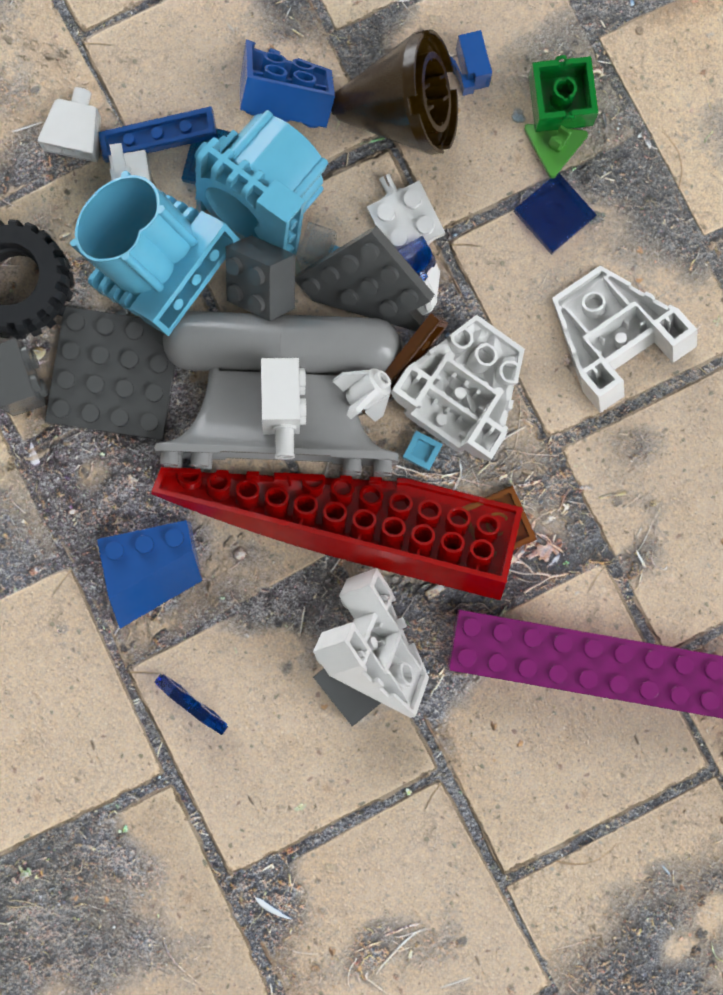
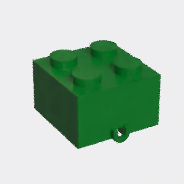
M560 55L555 60L532 62L528 78L535 132L559 130L561 125L567 129L593 126L598 116V105L591 56L567 59L566 55Z

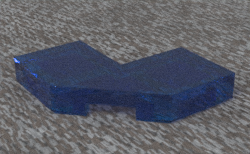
M160 674L154 683L168 697L209 728L221 735L228 728L227 723L215 711L196 700L176 681L165 674Z

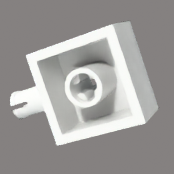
M261 358L263 435L275 434L276 459L287 460L295 458L294 434H300V425H306V398H300V395H305L306 373L305 368H299V358Z

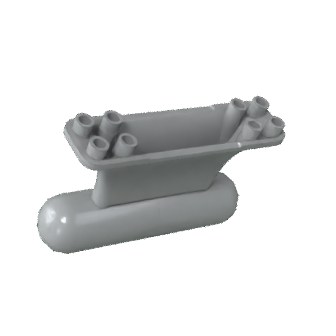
M187 311L169 336L163 335L164 352L172 364L177 368L185 370L209 371L201 409L190 428L176 439L155 444L154 452L160 456V465L182 468V458L191 459L190 466H194V469L212 470V460H225L226 458L281 460L275 458V434L263 435L261 358H299V368H305L306 373L305 395H300V398H306V425H300V434H294L295 458L284 461L332 462V464L343 465V475L361 476L362 465L373 466L374 477H391L392 466L398 465V453L376 445L366 434L358 415L352 419L347 416L351 406L346 398V392L349 388L343 392L333 383L334 378L342 372L370 370L372 368L386 371L402 350L401 338L396 328L388 321L379 318L285 314L272 321H268L253 313Z

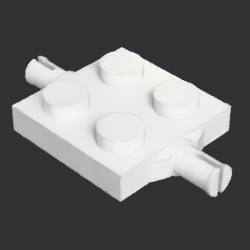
M387 174L385 177L389 186L384 176L379 179L386 195L381 200L367 206V209L375 226L377 225L402 256L416 253L421 266L424 267L427 264L423 256L427 263L432 261L426 247L432 241L444 236L445 231L420 180L405 188L397 189L391 175Z

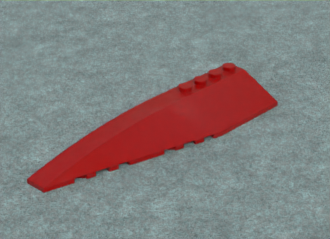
M161 467L151 491L152 495L184 508L281 542L496 600H501L507 582L523 511L522 507L408 478L385 481L382 480V477H369V480L352 479V476L340 475V478H325L323 474L274 472V475H259V471H247V474H231L229 470H217L214 473L201 472V469ZM473 502L483 504L470 511L462 508ZM495 512H501L505 514L508 518L506 521L505 518L500 515L492 516L491 514ZM470 521L474 528V536L476 541H474L471 532L470 534L468 532ZM486 523H489V527L493 532L487 530Z

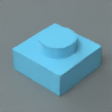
M416 430L402 458L429 472L443 444Z

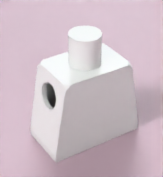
M75 87L71 101L56 99L38 137V143L43 151L98 163L100 144L98 132H100L101 116L96 107L89 105L91 98L89 90Z

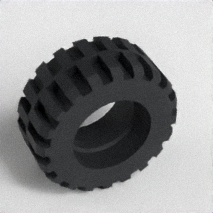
M9 219L8 225H5L0 220V263L10 257L25 256L34 260L39 268L37 286L28 298L13 305L0 304V337L9 339L10 336H13L20 340L26 339V334L30 333L35 337L43 334L41 328L47 325L51 329L57 323L53 319L58 314L63 317V312L66 309L64 306L65 301L70 302L73 292L70 290V286L74 285L73 275L69 271L71 266L61 248L44 230L40 231L36 225L29 222L22 225L19 220Z

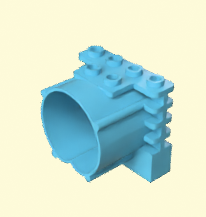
M266 110L263 114L255 115L240 133L232 130L227 137L223 135L219 140L213 137L208 143L203 142L195 153L196 209L199 212L201 210L203 212L208 210L211 216L226 223L240 240L252 235L296 256L303 215L324 190L321 186L323 184L321 174L325 171L328 161L321 157L316 148L297 129L273 116L269 110Z
M123 171L121 177L103 185L85 203L76 222L75 238L71 240L70 245L96 268L88 278V283L96 291L169 336L226 259L225 247L239 241L240 238L223 221L202 210L199 212L193 207H188L185 203L177 201L170 195H166L147 178L131 175L128 171Z

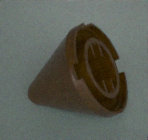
M434 30L414 32L337 90L331 109L332 114L339 121L429 155L443 154L445 149L452 147L458 124L457 89L450 90L447 72H453L454 69L444 41Z

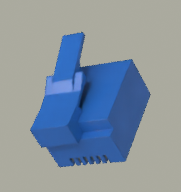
M482 31L458 35L456 53L460 69L456 61L452 57L450 58L454 69L453 74L459 82L462 96L473 94L474 90L489 87L492 69Z

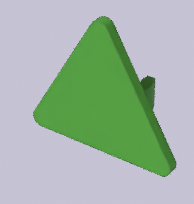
M526 124L524 128L550 178L557 176L588 137V132L585 130L567 129L562 125L559 127V130L535 132L534 124Z

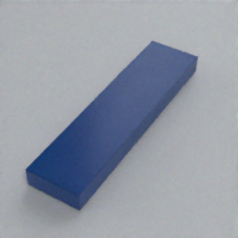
M211 106L98 132L102 157L106 163L110 162L111 144L122 143L123 153L145 150L148 154L209 140L213 137L218 138L214 111Z

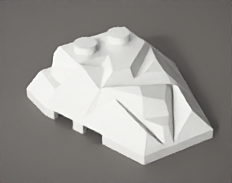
M476 315L450 334L440 344L430 349L416 362L414 361L404 370L390 393L396 402L404 407V414L407 418L457 452L465 450L474 457L490 461L507 434L508 427L506 426L508 412L512 410L514 400H511L514 385L518 383L525 349Z

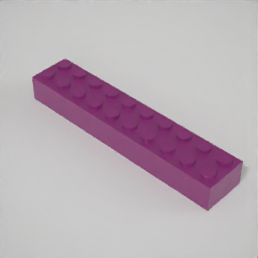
M457 610L447 670L723 719V656L464 610Z

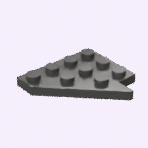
M377 225L298 272L295 276V282L314 302L369 318H379L388 321L390 324L417 331L426 320L417 309L431 302L435 295Z

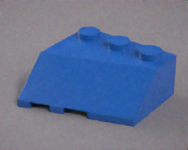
M246 39L239 83L240 110L253 116L263 114L266 110H269L273 116L285 122L291 120L303 123L310 128H317L318 126L327 128L335 98L332 70L300 58L293 59V61L286 60L284 56L280 55V51L272 48L269 49V52L261 51L255 48V42Z
M187 520L97 539L109 601L120 629L203 581L192 526Z

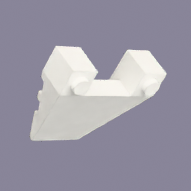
M598 266L552 298L582 392L600 413L625 396L624 380L615 369L655 343L672 363L697 347V329L678 308L671 304L669 306L656 300L655 296L647 291L644 293L631 286V282L602 266Z
M378 568L346 579L339 597L343 606L353 616L354 621L322 632L313 653L318 663L324 667L329 676L409 718L415 717L429 676L415 643L409 644L403 631V628L407 627L403 617H397L392 606V602L396 601L393 592Z

